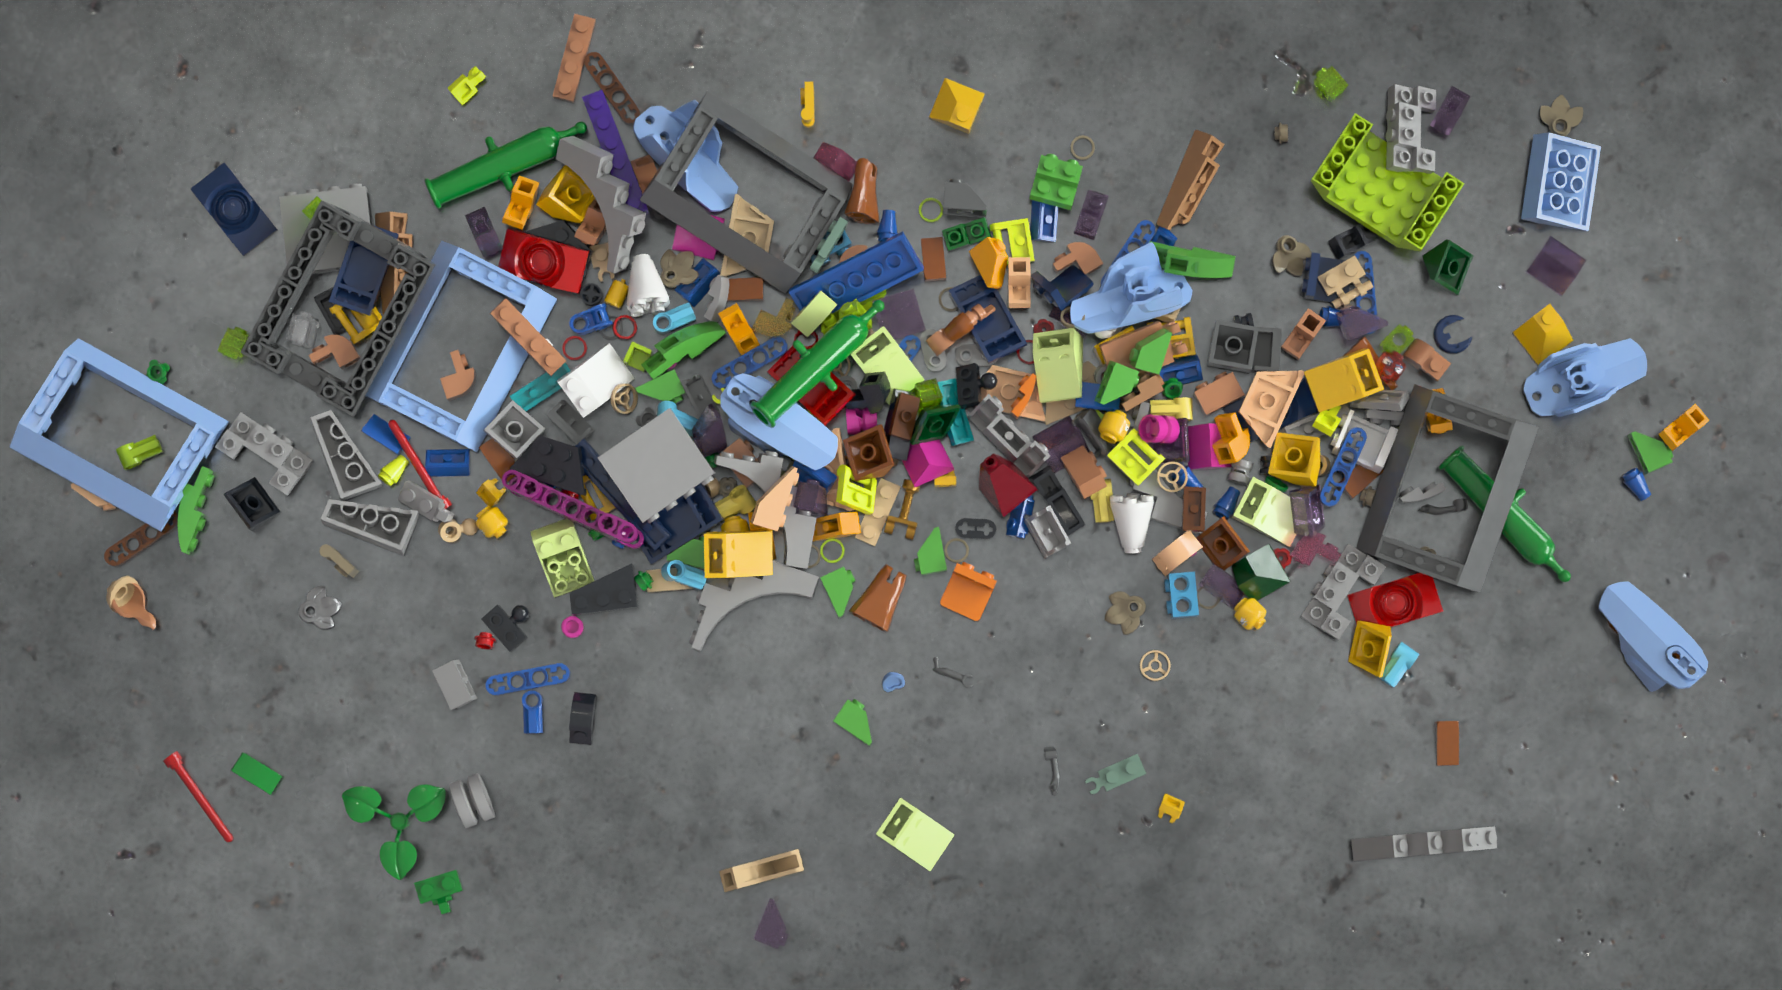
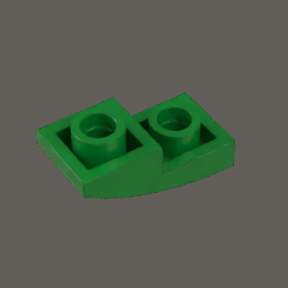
M985 217L942 230L948 251L979 243L987 237L992 238Z
M243 752L231 769L233 773L271 795L282 778L281 775Z

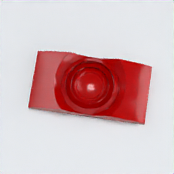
M508 228L498 267L521 279L538 282L551 288L579 293L589 251Z
M792 346L767 373L777 382L800 359V354ZM830 372V377L837 384V390L831 391L824 382H819L798 401L823 425H826L855 396V393L832 372Z
M1417 573L1347 595L1356 625L1357 621H1365L1394 627L1443 612L1433 577L1423 573Z

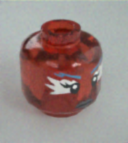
M1395 350L1392 353L1384 351L1375 363L1380 379L1386 383L1390 381L1396 382L1406 369V365L1402 361L1404 357Z

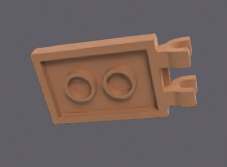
M1173 320L1162 326L1160 321H1156L1100 344L1099 347L1106 367L1111 360L1139 371L1138 376L1148 373V371L1137 369L1130 364L1129 355L1132 348H1135L1137 342L1162 328L1168 329L1172 334L1181 332L1179 324ZM1181 340L1173 344L1170 341L1162 367L1174 362L1173 355L1187 352L1186 344L1182 343Z

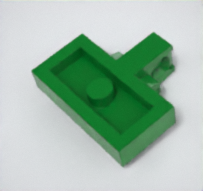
M457 870L414 883L420 904L432 901L433 906L439 905L441 914L451 912L448 901L453 900L451 894L463 891Z

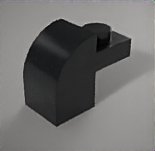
M886 372L865 373L859 385L860 389H852L855 396L846 406L848 409H864L868 407L870 414L880 411L891 389Z
M574 692L569 723V743L591 745L596 694Z

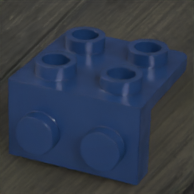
M1312 252L1309 258L1306 257L1304 270L1307 271V279H1303L1301 292H1305L1304 299L1332 302L1339 297L1336 293L1328 297L1317 277L1346 260L1320 257L1321 253ZM1350 284L1342 288L1345 294L1349 292Z
M1075 265L1068 267L1051 282L1038 271L1031 275L1034 281L1032 286L1039 295H1043L1049 304L1053 303L1061 311L1070 306L1072 301L1086 293L1094 285L1093 281Z

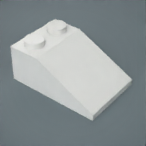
M609 343L562 376L557 382L584 418L610 399L612 391L617 385L622 383L628 384L635 378Z

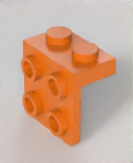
M962 562V564L957 563L940 600L941 606L974 621L980 620L997 582L993 579L994 575L986 571H982L980 574L974 571V566L966 562Z

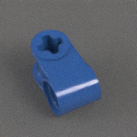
M605 303L599 304L573 315L569 322L572 331L582 336L612 326L613 322L609 320L606 311L607 305ZM580 319L585 320L586 324L583 329H575L576 321Z

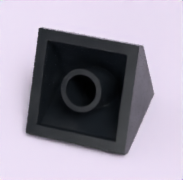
M255 477L224 493L225 498L248 529L253 532L280 513V510Z

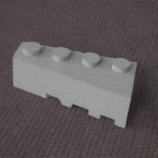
M331 410L310 417L340 501H345L382 487L381 481Z
M329 499L322 514L321 522L322 525L404 555L420 515L417 510H403L394 507L387 508L379 507L378 505H364Z

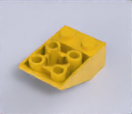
M1368 348L1360 349L1304 371L1318 412L1384 390Z
M772 531L706 532L704 534L705 578L773 575Z

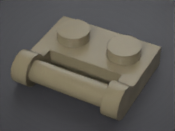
M327 544L320 547L319 552L321 556L336 563L334 568L343 576L347 577L349 575L354 578L359 573L336 549Z

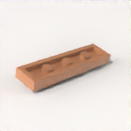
M574 14L553 98L574 103L596 19Z
M506 298L489 313L550 376L566 362L564 357Z

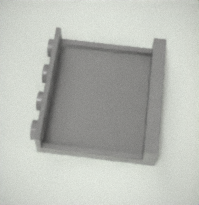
M351 184L346 189L334 186L327 188L328 191L319 192V189L306 190V194L287 192L284 193L285 196L279 197L287 264L321 201L345 209L370 223L367 198L368 189L366 186L362 187V184ZM335 231L312 274L340 271L350 241L342 238Z
M671 408L598 457L642 523L648 521L649 524L660 517L658 512L664 508L669 511L676 506L678 498L684 496L686 499L695 493L694 487L700 483L705 486L714 479L712 475L716 473Z

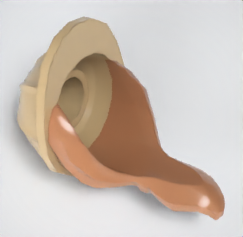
M124 576L113 581L107 588L106 601L110 609L120 616L134 617L142 626L154 630L156 628V620L145 609V595L138 582L130 576Z

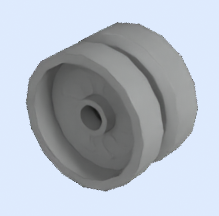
M479 773L468 776L467 784L469 791L461 780L449 784L454 806L465 828L477 825L478 819L475 810H477L483 821L495 818L490 797Z

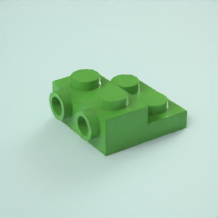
M1054 154L1041 155L1029 199L1071 210L1083 166L1079 165L1076 160H1059Z

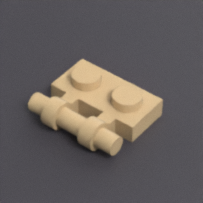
M1356 256L1317 277L1328 297L1334 293L1339 297L1332 301L1335 309L1342 305L1350 304L1352 299L1359 295L1361 297L1364 296L1368 290L1373 288L1370 280L1363 284L1360 282L1359 279L1365 276L1366 273ZM1353 283L1355 288L1345 294L1342 288Z

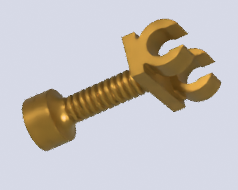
M904 479L902 488L905 489L906 493L902 503L901 514L898 518L888 515L884 532L892 534L895 522L908 525L905 538L913 540L917 523L908 521L907 515H909L912 496L915 492H919L920 486L914 487L911 480Z

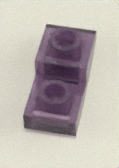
M1088 189L1074 234L1092 240L1095 239L1109 197L1108 195Z

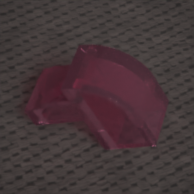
M1310 533L1296 543L1290 553V557L1300 564L1309 567L1317 553L1334 563L1338 561L1341 553L1337 552L1338 548L1328 542L1326 545L1323 544L1326 535Z

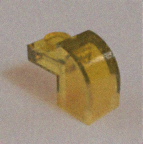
M786 298L777 317L761 309L752 327V331L768 339L786 336L793 328V325L786 322V320H791L796 311V308L793 307L794 301Z

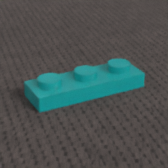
M564 363L552 376L547 372L543 373L511 394L510 398L523 410L528 411L560 390L561 386L557 380L571 370Z
M956 378L933 384L939 405L958 404ZM960 408L948 432L951 446L974 441L965 409Z

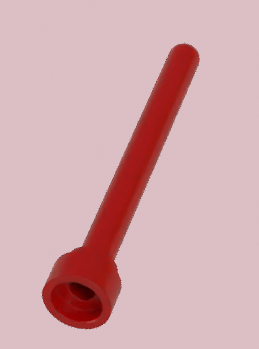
M390 420L388 426L430 493L444 500V508L447 509L452 503L448 497L445 498L444 495L440 494L397 422Z
M178 751L164 759L163 762L167 768L176 771L226 842H231L233 836L182 766V757Z

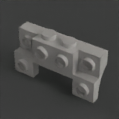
M1397 84L1388 88V111L1386 113L1387 170L1396 172L1414 171L1429 174L1435 172V151L1421 148V111L1430 113L1436 111V90L1421 86L1409 88Z
M988 394L967 418L1029 478L1050 457L1048 454L1049 450L1041 442L1037 443L1034 441L1031 443L1028 436L1024 432L1019 431L1009 417L1002 414L1004 409L1001 407V401L997 397H991Z
M240 412L215 448L234 460L244 446L278 468L269 484L288 496L314 461L292 447L293 441L284 435L281 438L274 434L276 430L266 423L261 426Z
M1347 544L1334 565L1330 563L1325 570L1324 575H1326L1324 581L1322 583L1318 581L1312 590V593L1315 595L1300 617L1339 640L1351 621L1337 613V609L1358 577L1375 585L1386 566L1371 556L1362 553L1352 545Z

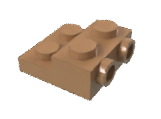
M1147 373L1139 376L1138 384L1133 388L1134 391L1120 397V410L1128 411L1164 390L1162 387L1164 381L1160 374L1154 373L1149 375Z

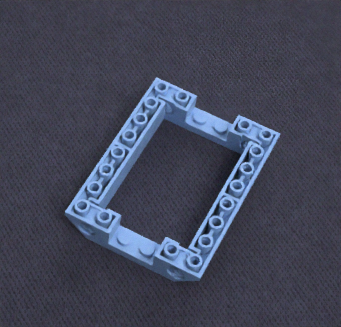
M441 240L431 260L435 267L365 396L408 416L478 453L479 447L487 435L484 429L496 418L528 356V353L511 335L466 421L392 384L451 271L450 268L468 279H473L507 296L508 299L518 304L525 305L522 315L539 333L557 299L537 286L460 247Z
M78 338L64 350L19 421L10 448L161 532L184 496V487L202 458L207 459L229 421L157 381L151 380L148 376ZM85 366L87 369L194 427L152 496L41 436L52 423L50 419L52 413L70 385H76Z

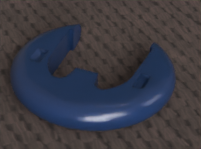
M1448 315L1440 319L1436 324L1434 339L1438 347L1443 351L1453 354L1460 353L1470 345L1472 337L1457 344H1449L1447 340L1451 339L1450 334L1443 333L1446 326L1458 320H1463V317Z

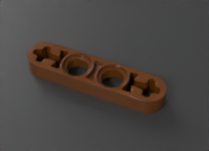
M597 52L588 53L584 59L586 69L599 88L603 90L604 95L623 122L627 125H634L635 119L641 115L638 107L604 58ZM592 57L595 60L599 59L598 65L602 70L597 76L594 74L598 72L595 66H589L591 63L590 58ZM605 74L612 77V83L608 86L602 85L600 82V78ZM615 92H622L625 95L621 103L613 101L612 96ZM628 101L631 103L627 105L629 110L631 112L636 111V113L634 114L635 119L633 120L631 118H625L627 116V112L624 108H622L621 111L618 109L624 107L628 103Z
M173 512L171 517H175L172 520L174 524H166L164 526L165 531L163 532L157 530V535L154 538L146 536L145 531L150 526L145 523L109 547L104 554L105 561L112 566L122 565L178 527V514ZM132 538H136L139 542L136 550H129L127 547L128 541ZM120 545L129 553L127 556L125 553L120 554L117 562L115 560L110 561L112 551L118 553L122 550L119 547Z

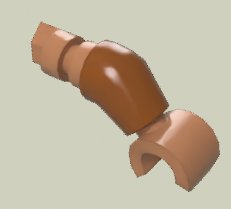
M977 304L971 308L972 311L961 312L945 328L938 330L926 340L927 344L935 355L939 356L956 340L973 330L974 325L978 323L977 320L982 321L996 310L995 307L990 304L983 309L980 304Z

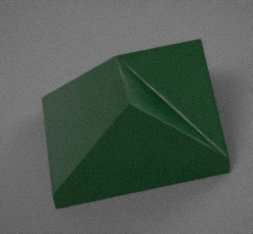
M1444 240L1422 256L1429 273L1427 284L1459 295L1474 255L1452 241Z
M947 404L922 408L914 424L910 443L915 445L946 438L961 408L960 405Z
M1270 544L1232 565L1238 587L1248 598H1254L1257 601L1291 582Z

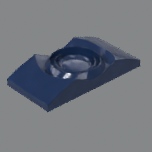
M225 162L191 188L194 195L243 256L247 255L278 230Z
M377 227L378 229L398 239L399 234ZM350 241L329 303L371 316L390 265L387 263L388 260L357 242Z
M981 275L949 290V294L959 314L961 312L965 313L968 310L972 311L971 308L977 304H980L983 309L990 304L995 307L996 310L982 321L977 320L978 323L970 331L978 349L988 364L1027 346L1025 338L998 290L987 287Z
M1304 377L1279 429L1318 412ZM1243 397L1222 409L1225 414L1236 413L1241 428H1248L1251 443L1260 438L1238 412L1245 398Z
M701 483L694 487L696 492L686 499L684 496L676 500L678 504L667 511L664 508L658 512L660 517L657 519L672 536L657 550H654L644 539L641 549L650 564L661 560L724 520Z

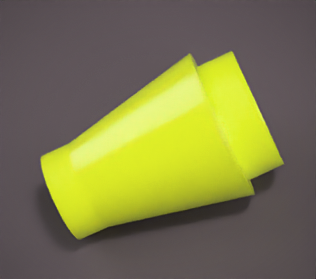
M399 454L397 458L380 469L378 477L391 487L398 482L409 461Z

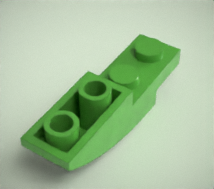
M1153 242L1159 256L1160 265L1162 268H1165L1164 272L1201 278H1227L1233 275L1236 256L1197 247L1188 250Z
M714 321L683 328L655 344L654 346L658 352L641 365L654 380L673 364L679 362L686 354L691 359L700 355L726 332Z
M204 466L201 467L195 485L186 484L184 487V496L179 505V543L181 552L188 555L190 551L195 550L198 539H196L198 531H202L205 526V514L199 512L198 508L203 507L206 500L204 495L206 488H210L214 480L213 471Z

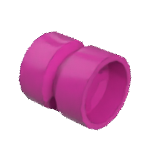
M846 407L848 435H856L861 433V431L877 426V413L870 414L868 407L864 409H848Z
M1150 414L1144 416L1139 423V435L1147 443L1171 444L1176 441L1180 433L1179 423L1173 416Z

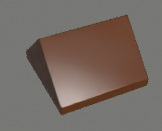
M881 424L843 440L855 481L883 477L894 466L886 435Z
M1224 516L1196 537L1203 546V551L1220 573L1250 552Z

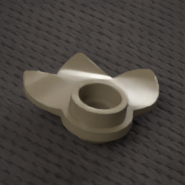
M1560 95L1554 100L1551 107L1541 106L1540 117L1549 126L1551 133L1565 137L1572 127L1579 125L1581 122L1583 107L1570 109L1566 98ZM1556 124H1562L1563 130H1557Z
M1289 235L1280 237L1276 243L1277 251L1273 255L1272 260L1274 269L1277 273L1286 269L1294 276H1301L1303 260H1306V257L1309 258L1311 255L1309 247L1304 243L1297 242L1295 238ZM1284 243L1288 245V250L1284 248Z
M669 249L663 254L660 261L661 268L663 269L661 280L666 287L673 288L679 284L688 285L698 278L699 273L691 269L694 262L693 252L684 251L675 255ZM675 274L672 279H668V275Z
M1122 591L1111 594L1109 599L1113 606L1106 612L1105 621L1111 624H1121L1124 635L1132 633L1138 628L1140 616L1145 612V601L1139 596L1130 597ZM1132 603H1136L1138 605V609L1136 611L1131 609Z

